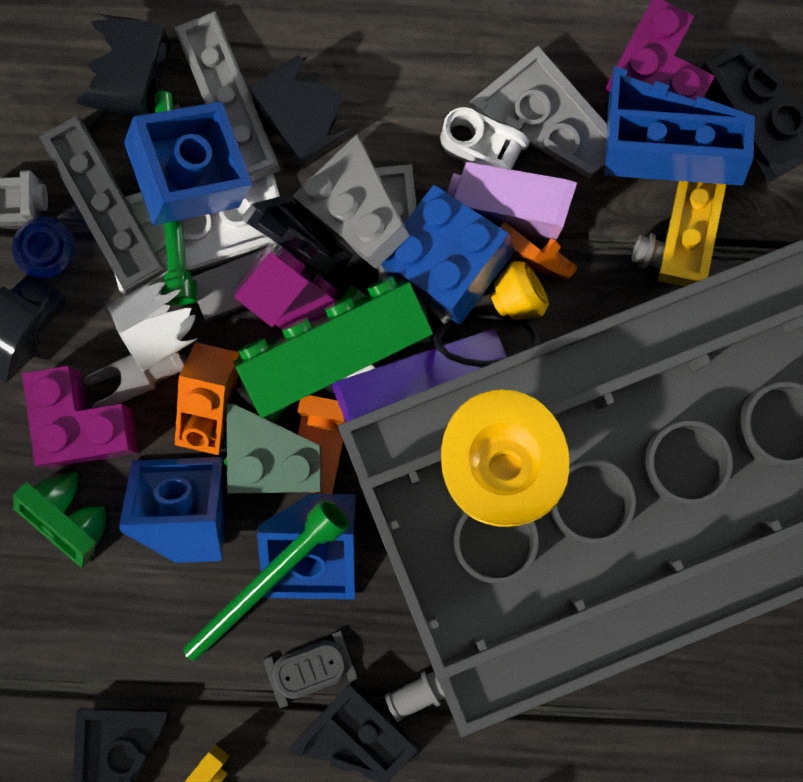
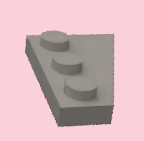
M539 46L535 47L469 101V108L498 123L517 129L527 136L531 145L588 179L604 167L607 124Z
M356 134L314 176L307 180L293 195V198L318 222L376 269L410 235L391 198L387 194L364 144Z

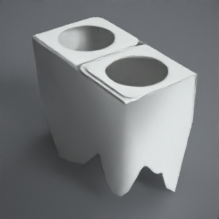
M160 277L108 303L109 312L119 335L143 372L198 339L181 341L191 330L196 315L189 316L191 308L167 312L171 306L165 304L178 295L181 289L161 295L160 290L165 283H162L164 279Z

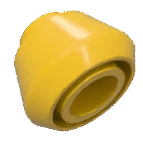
M512 261L494 281L495 291L490 294L499 314L502 317L509 315L513 320L542 317L549 305L547 295L539 278L531 266L523 261Z

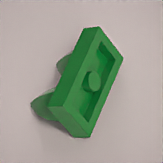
M76 471L54 474L41 480L33 487L27 482L23 484L13 494V510L79 567L83 568L95 556L96 545L103 536L106 526V509L104 507H87L77 510L69 516L63 514L71 504L76 492L78 473Z

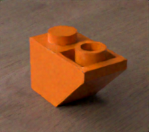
M195 342L179 375L175 431L176 446L219 455L227 427V404L233 403L237 385L238 372L232 361L239 358V352Z

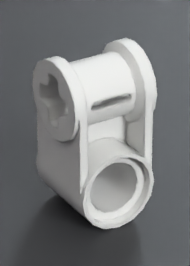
M460 107L450 111L445 118L440 136L442 148L451 157L464 163L471 162L510 170L513 168L521 150L527 149L530 144L527 136L517 129L498 123L467 107ZM457 125L466 126L473 133V138L469 141H458L452 136L450 129ZM502 148H506L502 159H498Z

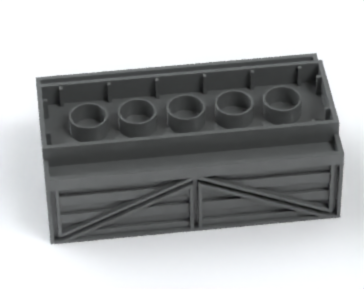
M803 240L338 425L360 481V486L461 738L803 598ZM491 390H514L538 400L553 414L559 423L568 446L570 459L569 476L563 496L549 513L538 520L520 526H492L467 515L451 497L442 473L441 446L450 419L459 407L470 398Z

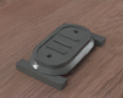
M341 631L332 634L335 642L327 640L283 655L275 663L272 656L263 659L279 708L289 705L287 698H301L336 685L346 675L349 683L358 680Z

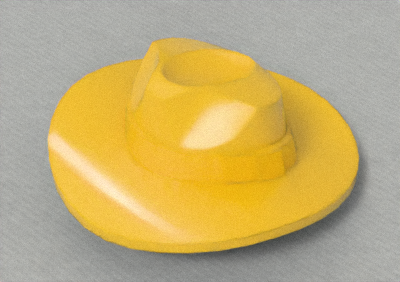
M491 390L470 398L459 407L450 419L441 446L442 473L453 500L473 519L498 527H512L531 523L549 513L557 505L567 486L570 459L565 436L553 414L535 398L514 390Z

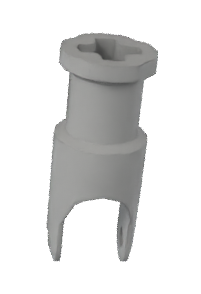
M182 348L143 372L131 354L87 375L83 379L86 385L97 384L110 377L121 376V384L111 396L96 402L93 408L121 404L155 389L157 382L179 372L181 373L187 356Z

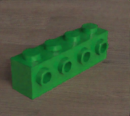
M393 276L384 278L370 285L367 288L369 295L355 302H352L351 297L343 298L325 308L327 315L312 323L309 322L308 318L300 319L282 329L284 336L269 344L263 338L241 348L238 351L241 357L232 362L260 418L262 419L432 335L433 332L410 282L402 279L395 282Z

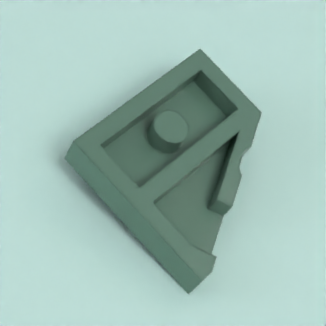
M227 404V494L322 492L321 445L269 420L261 419L260 416L238 405Z

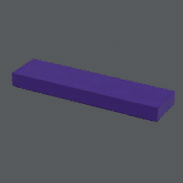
M495 328L443 345L451 353L468 359L485 361L507 358ZM434 348L339 380L331 386L345 421L348 422L482 367L462 365L449 360Z

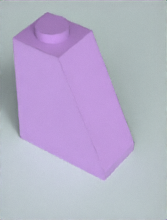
M466 162L462 175L453 174L447 193L498 227H501L506 222L526 239L546 245L551 238L557 240L564 226L577 182Z

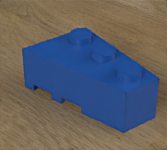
M614 66L609 93L603 176L743 186L754 157L755 116L697 96L696 100L668 91L669 85L655 81L654 85L627 76V70Z

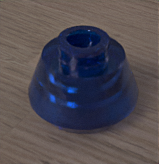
M37 217L27 221L18 229L13 239L12 253L16 264L26 274L35 278H51L62 273L72 262L75 254V241L69 228L61 221L52 217Z

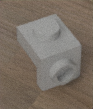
M30 170L20 171V177L0 178V227L42 225V211H47L48 209L46 185Z

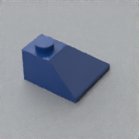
M223 457L132 461L119 524L121 532L175 563L222 561L226 530Z
M308 494L258 526L260 570L262 572L305 530L308 512L322 499L334 502L342 509L349 520V528L334 542L327 541L325 544L318 543L263 598L355 599L356 494Z

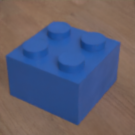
M222 101L133 117L124 144L153 226L240 207L252 186V182Z
M433 185L404 223L410 236L381 265L389 277L393 276L395 281L402 279L410 282L415 295L461 325L515 252L509 233Z

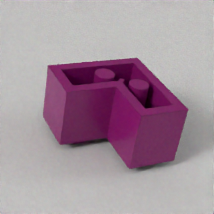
M651 0L616 67L627 70V76L654 85L655 81L669 85L668 91L696 100L697 96L704 98L715 77L674 56L695 16L664 0ZM612 75L604 91L608 94L610 93Z
M268 245L234 287V298L271 327L277 325L280 329H283L287 325L303 318H308L309 322L312 323L326 316L325 308L338 301L335 296L339 293V290L319 274L314 280L309 278L302 272L306 267L303 264L304 262L282 246L276 251Z
M70 366L22 373L35 466L55 468L139 453L133 409L123 404L87 409L81 371Z

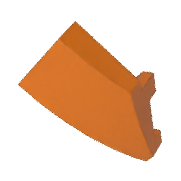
M504 222L500 228L509 233L515 253L510 259L527 262L534 271L569 280L578 269L574 263L558 252L561 246L556 240L551 238L544 248L540 250L508 223Z

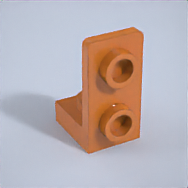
M308 395L300 399L298 413L301 415L298 435L321 445L322 492L309 493L333 494L344 442L338 425L346 421L337 400Z

